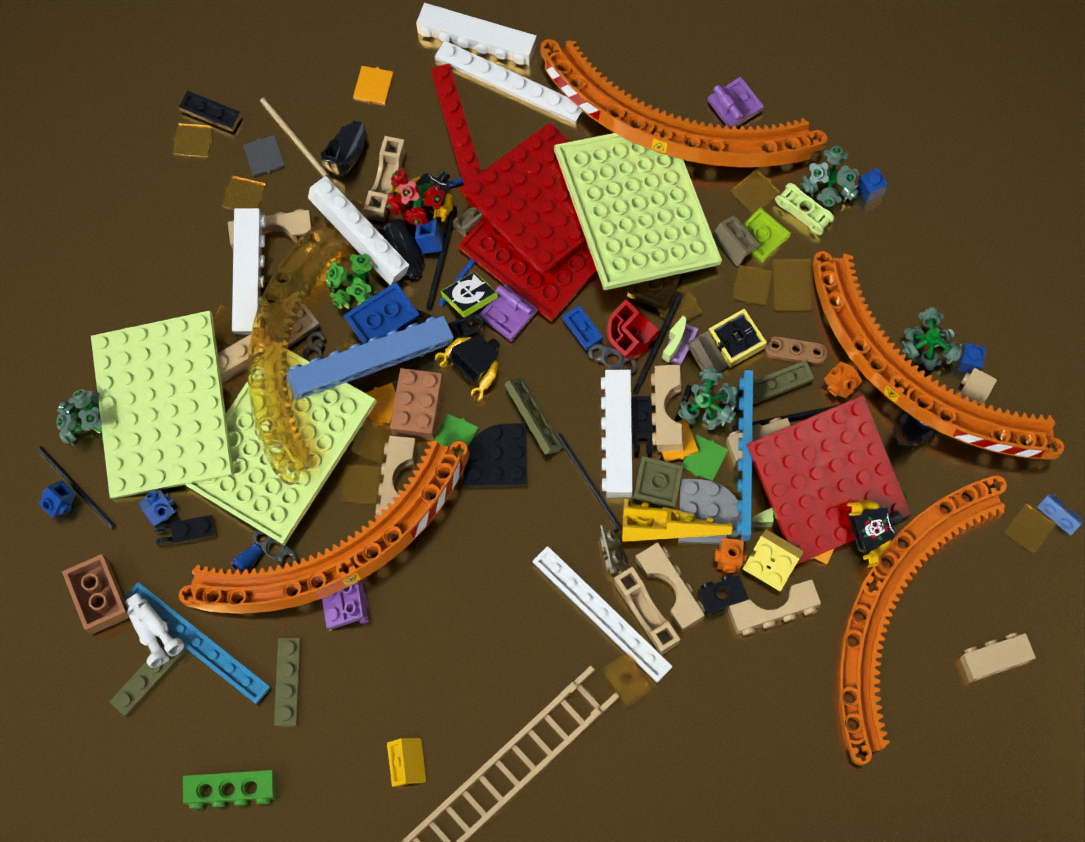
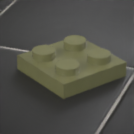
M642 456L632 499L674 508L683 466Z

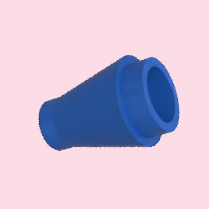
M254 543L251 547L234 557L231 565L235 570L239 569L242 573L245 569L250 572L263 551Z

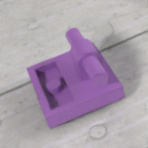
M741 77L723 88L720 84L715 86L713 89L715 93L710 95L707 100L723 122L728 125L729 129H732L733 125L739 126L764 109L763 104Z
M506 284L504 286L499 285L496 289L498 298L490 302L479 316L512 342L538 312V308Z
M362 580L328 597L322 598L327 629L332 630L360 620L361 624L369 622L367 614L368 600L367 594L364 593Z

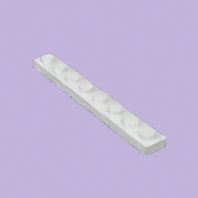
M446 41L442 43L435 55L436 61L443 64L450 63V67L575 125L583 113L568 97Z
M548 546L532 561L545 576L656 683L672 669L673 666Z

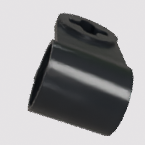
M471 314L448 324L454 337L452 342L457 338H473L477 335L483 336L485 333L483 319L478 314ZM474 323L480 324L477 329H471L470 326Z

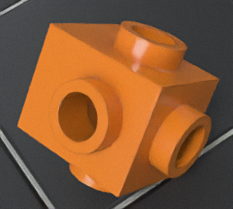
M839 362L824 378L828 385V391L834 396L838 395L843 398H847L862 382L854 366Z
M722 538L719 549L716 548L714 561L718 562L717 569H721L725 573L739 572L741 566L745 565L747 553L743 552L744 541Z

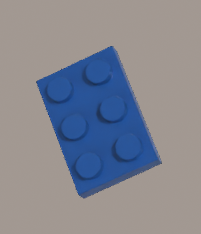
M396 282L344 315L345 320L363 344L368 343L374 337L379 336L382 338L393 330H400L420 317L415 307Z

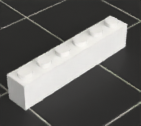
M424 3L416 22L418 33L425 37L431 36L438 38L442 42L455 43L462 48H472L482 54L489 53L499 59L506 58L519 65H530L537 47L536 35Z
M326 176L310 187L308 199L361 255L368 254L370 256L369 264L389 285L394 284L406 275L409 264Z
M234 208L232 332L235 335H250L264 328V318L260 316L261 308H264V296H261V288H264V276H261V268L265 267V257L261 255L262 247H265V235H262V227H265L266 221L265 215H262L259 208ZM256 315V321L252 331L253 321Z
M605 370V377H601V390H605V397H601V410H605V417H601V430H606V437H602V450H606V458H602V471H606V478H602V491H606V498H632L631 370Z

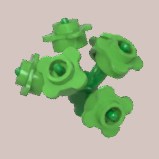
M353 254L350 256V261L352 262L351 270L355 272L353 274L347 273L346 268L339 266L337 262L331 263V268L326 275V284L332 289L330 296L333 298L332 302L338 308L346 307L349 309L351 307L349 295L356 297L357 306L373 297V294H367L371 292V286L366 283V278L369 277L368 271L372 269V266L369 264L370 256L368 254ZM342 282H349L351 285L346 288V291L339 289L336 293H333L336 291V288H341Z

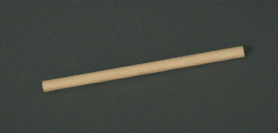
M263 97L260 100L263 106L321 175L327 177L329 173Z

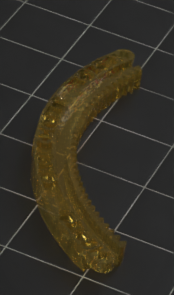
M351 201L364 216L363 204L359 201ZM326 217L311 228L293 246L275 270L262 295L256 312L249 344L247 382L250 409L256 433L272 470L287 485L296 484L300 478V471L304 468L306 470L309 469L314 458L313 454H309L310 448L305 447L306 441L301 440L302 433L298 432L299 426L296 425V418H293L294 412L291 410V403H289L286 361L291 331L293 330V324H295V318L298 316V311L301 310V304H304L305 298L308 297V291H312V285H316L317 279H321V273L325 274L326 268H331V262H336L337 258L341 259L342 252L347 254L348 248L354 249L351 243L337 229L331 230L327 228L330 226L336 227ZM310 241H316L317 244H311ZM283 279V280H286L287 282H285V283H280V282H278V280ZM270 299H272V300H275L276 302H275V303H269V302H267V301L270 300ZM265 321L266 325L264 328H261L262 322ZM259 351L263 353V355L256 356L253 353ZM260 375L262 378L254 379L252 376ZM264 425H268L272 429L265 431L261 427ZM272 448H278L281 450V452L273 453L270 450ZM287 469L290 472H295L293 478L291 476L286 477Z

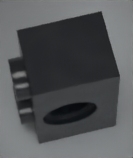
M733 574L722 577L718 583L713 584L711 581L701 585V589H698L697 593L707 618L727 611L731 605L749 600L740 575L733 576ZM724 590L727 592L728 597L720 599L716 592Z

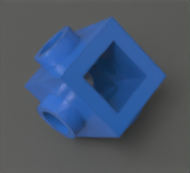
M61 480L48 486L42 492L39 505L52 518L65 515L71 510V504L76 493Z
M160 488L148 493L143 500L138 502L153 526L161 521L168 520L175 513L172 507L175 502L168 493L164 495Z

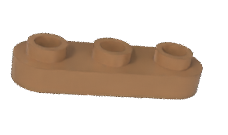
M770 337L767 339V344L764 348V352L769 358L796 363L806 360L808 365H821L827 357V350L822 344L783 337ZM777 344L779 348L774 349L771 345ZM797 347L800 351L794 352L792 348ZM813 351H819L820 355H814Z

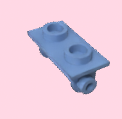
M1049 493L1037 508L1069 535H1072L1084 522L1081 519L1082 516L1070 507L1066 511L1063 508L1066 504L1056 494L1052 495Z

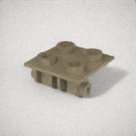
M600 525L602 531L600 537L601 545L604 548L603 552H607L604 555V558L607 559L605 560L607 571H610V574L619 573L618 569L626 571L629 561L626 553L623 551L622 544L624 542H622V534L619 530Z

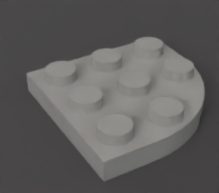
M681 479L679 511L695 514V518L707 521V518H713L714 523L728 524L730 522L732 523V534L678 538V543L719 545L722 538L741 540V534H737V521H741V513H737L738 500L727 488L713 481Z

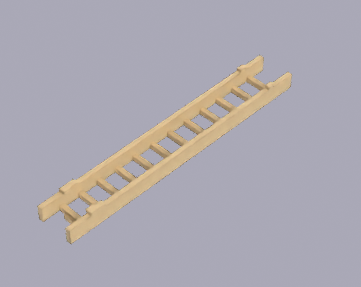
M590 666L401 842H421L417 837L429 826L443 842H451L434 823L445 811L466 832L456 842H467L604 714L620 696L615 692L600 706L595 696L589 690L586 691L581 685L595 672V669ZM576 689L595 708L585 721L565 700ZM560 704L580 724L569 736L549 716ZM544 719L564 740L553 751L533 731ZM528 734L548 755L537 766L516 746ZM511 749L531 770L520 782L500 761ZM495 764L515 785L504 797L483 776ZM478 780L499 801L487 813L467 792ZM462 795L482 816L471 828L450 807Z

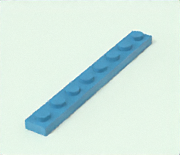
M744 370L743 377L739 378V390H743V397H739V410H743V418L739 417L738 430H742V438L738 439V451H742V458H738V471H742V479H738L737 491L741 492V500L737 501V513H741V521H737V534H741V541H750L752 458L746 444L752 442L753 370Z
M139 582L125 596L124 599L127 600L134 594L139 593L142 599L148 601L160 618L167 622L168 634L173 639L180 638L188 651L256 705L270 690L271 687Z

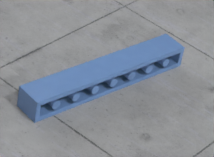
M433 316L422 324L413 323L407 326L405 330H393L382 338L379 336L374 337L366 344L361 345L357 343L350 346L349 350L343 352L337 350L332 352L329 357L323 359L321 357L315 358L307 365H295L288 371L286 379L297 401L449 346L454 337L445 317L437 318V316Z

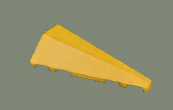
M624 498L622 542L732 534V523L730 522L728 524L714 523L713 518H707V521L695 518V514L666 507L662 509L650 508L649 503L643 502L642 505L631 503V499Z

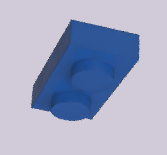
M580 305L562 316L563 321L586 351L594 344L603 340V336Z

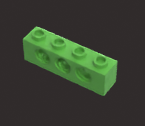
M273 770L183 776V803L190 805V809L203 808V804H212V807H225V803L234 802V806L248 805V801H256L257 804H270V800H276V773ZM251 783H256V792L253 794H248V785ZM233 784L235 787L234 793L226 796L225 788ZM206 786L212 787V794L209 797L203 796V789Z

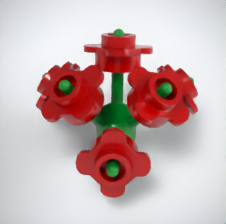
M404 168L396 170L392 174L391 185L394 188L398 187L397 189L402 198L398 194L392 195L388 193L387 208L391 212L394 211L396 216L399 215L398 211L403 214L404 220L413 225L427 224L426 211L421 208L423 199L426 206H433L434 209L438 210L441 208L445 192L443 190H436L433 186L430 187L428 183L416 186L415 181L408 182L409 175ZM411 200L414 201L413 206H406L404 209L403 204H408Z

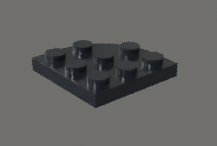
M526 423L494 425L484 429L473 438L468 446L470 454L463 470L464 488L528 486Z

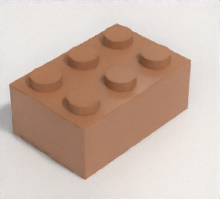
M400 368L390 424L392 435L434 440L444 383L441 373Z
M103 554L62 571L84 630L92 635L130 618L127 614L128 608L124 603L125 599L109 559Z

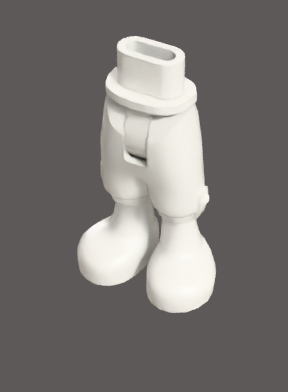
M139 593L134 594L124 602L128 608L127 614L139 636L140 642L145 646H149L151 650V655L147 658V664L150 668H156L167 663L170 660L168 655L173 657L184 648L183 641L180 638L173 639L168 634L167 622L160 618L148 601L142 599ZM156 636L162 640L165 651L158 644Z

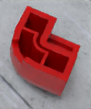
M627 299L621 303L607 320V338L629 360L640 357L650 349L648 345L661 332L647 316Z

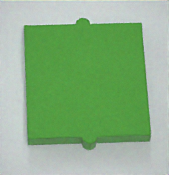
M447 413L434 440L438 441L440 445L450 447L456 441H462L468 447L479 427L466 422L464 418L459 419ZM460 449V451L458 452L455 451L457 457L459 453H463L462 449Z
M696 435L694 440L699 452L685 457L681 466H683L684 470L695 474V477L699 476L706 480L714 481L728 449L714 443V440L709 441Z

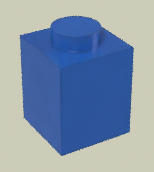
M878 168L860 176L858 181L860 184L858 190L867 203L884 195L888 186Z
M431 220L427 224L416 226L415 239L423 254L443 251L444 234L437 220Z
M965 343L962 348L963 353L959 358L957 371L971 373L974 368L981 371L986 347Z

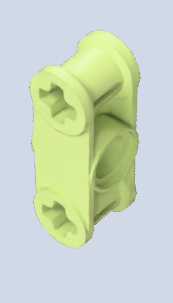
M788 183L784 192L775 198L776 203L781 208L787 210L818 235L824 232L823 229L829 222L834 221V216L830 211L820 206L792 183ZM805 206L809 211H803L800 207Z

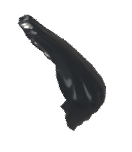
M353 120L351 124L341 127L334 139L329 141L327 147L320 152L321 163L325 169L337 175H346L359 159L367 139L364 123Z
M400 218L392 219L380 226L378 232L409 264L406 275L411 280L422 276L421 268L423 267L424 257L411 227Z
M907 412L901 416L893 427L897 444L903 446L911 445L917 447L938 433L937 430L917 420Z

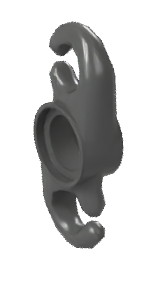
M315 331L308 336L303 351V358L305 360L311 361L307 359V355L311 351L318 352V357L323 359L322 348L324 347V342L319 344L313 343V338L319 336L322 341L326 339L322 332Z
M598 343L591 346L588 350L590 359H593L595 357L593 351L600 349L602 354L596 357V361L604 363L608 369L631 370V374H633L638 368V363L634 359L631 360L632 368L626 369L624 364L630 360L624 357L617 349ZM615 354L618 356L619 361L615 364H610L607 361V357Z
M260 530L254 533L253 542L270 558L276 559L283 565L284 557L291 555L293 560L288 564L292 567L293 561L296 560L298 562L296 552L286 544L284 546L268 535L267 540L261 543L258 537L264 533ZM275 543L280 544L281 551L278 554H271L270 546Z

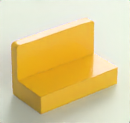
M400 738L387 742L392 787H400L412 783H425L426 773L421 738Z

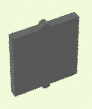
M275 135L263 139L258 138L257 141L243 145L253 177L264 173L270 174L271 171L285 167Z

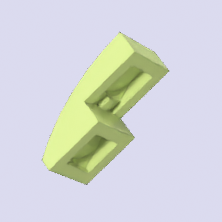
M684 316L670 330L669 338L672 342L663 351L662 357L668 363L677 353L683 340L686 317Z
M772 508L754 516L751 519V528L772 527L773 519H776Z

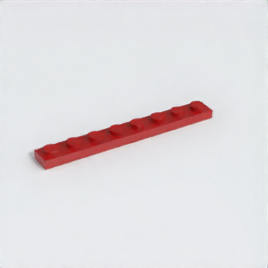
M449 63L430 69L462 181L465 185L481 173V168Z

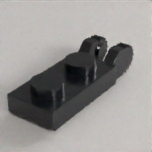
M651 396L631 397L634 455H639L640 452L639 439H647L646 451L647 454H652L653 410Z
M213 515L171 522L170 524L154 527L155 533L172 532V537L158 538L156 540L157 546L177 545L217 537Z

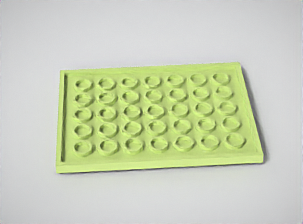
M616 133L555 145L554 151L604 290L721 264L722 259L684 160L655 152L633 143Z
M211 311L91 336L97 392L100 394L98 395L102 421L101 427L110 498L116 499L156 491L159 488L161 490L234 475Z
M273 341L226 413L234 475L186 484L185 486L285 546L377 401L348 383L296 401L286 377L291 367L298 364L304 366L309 364V361Z

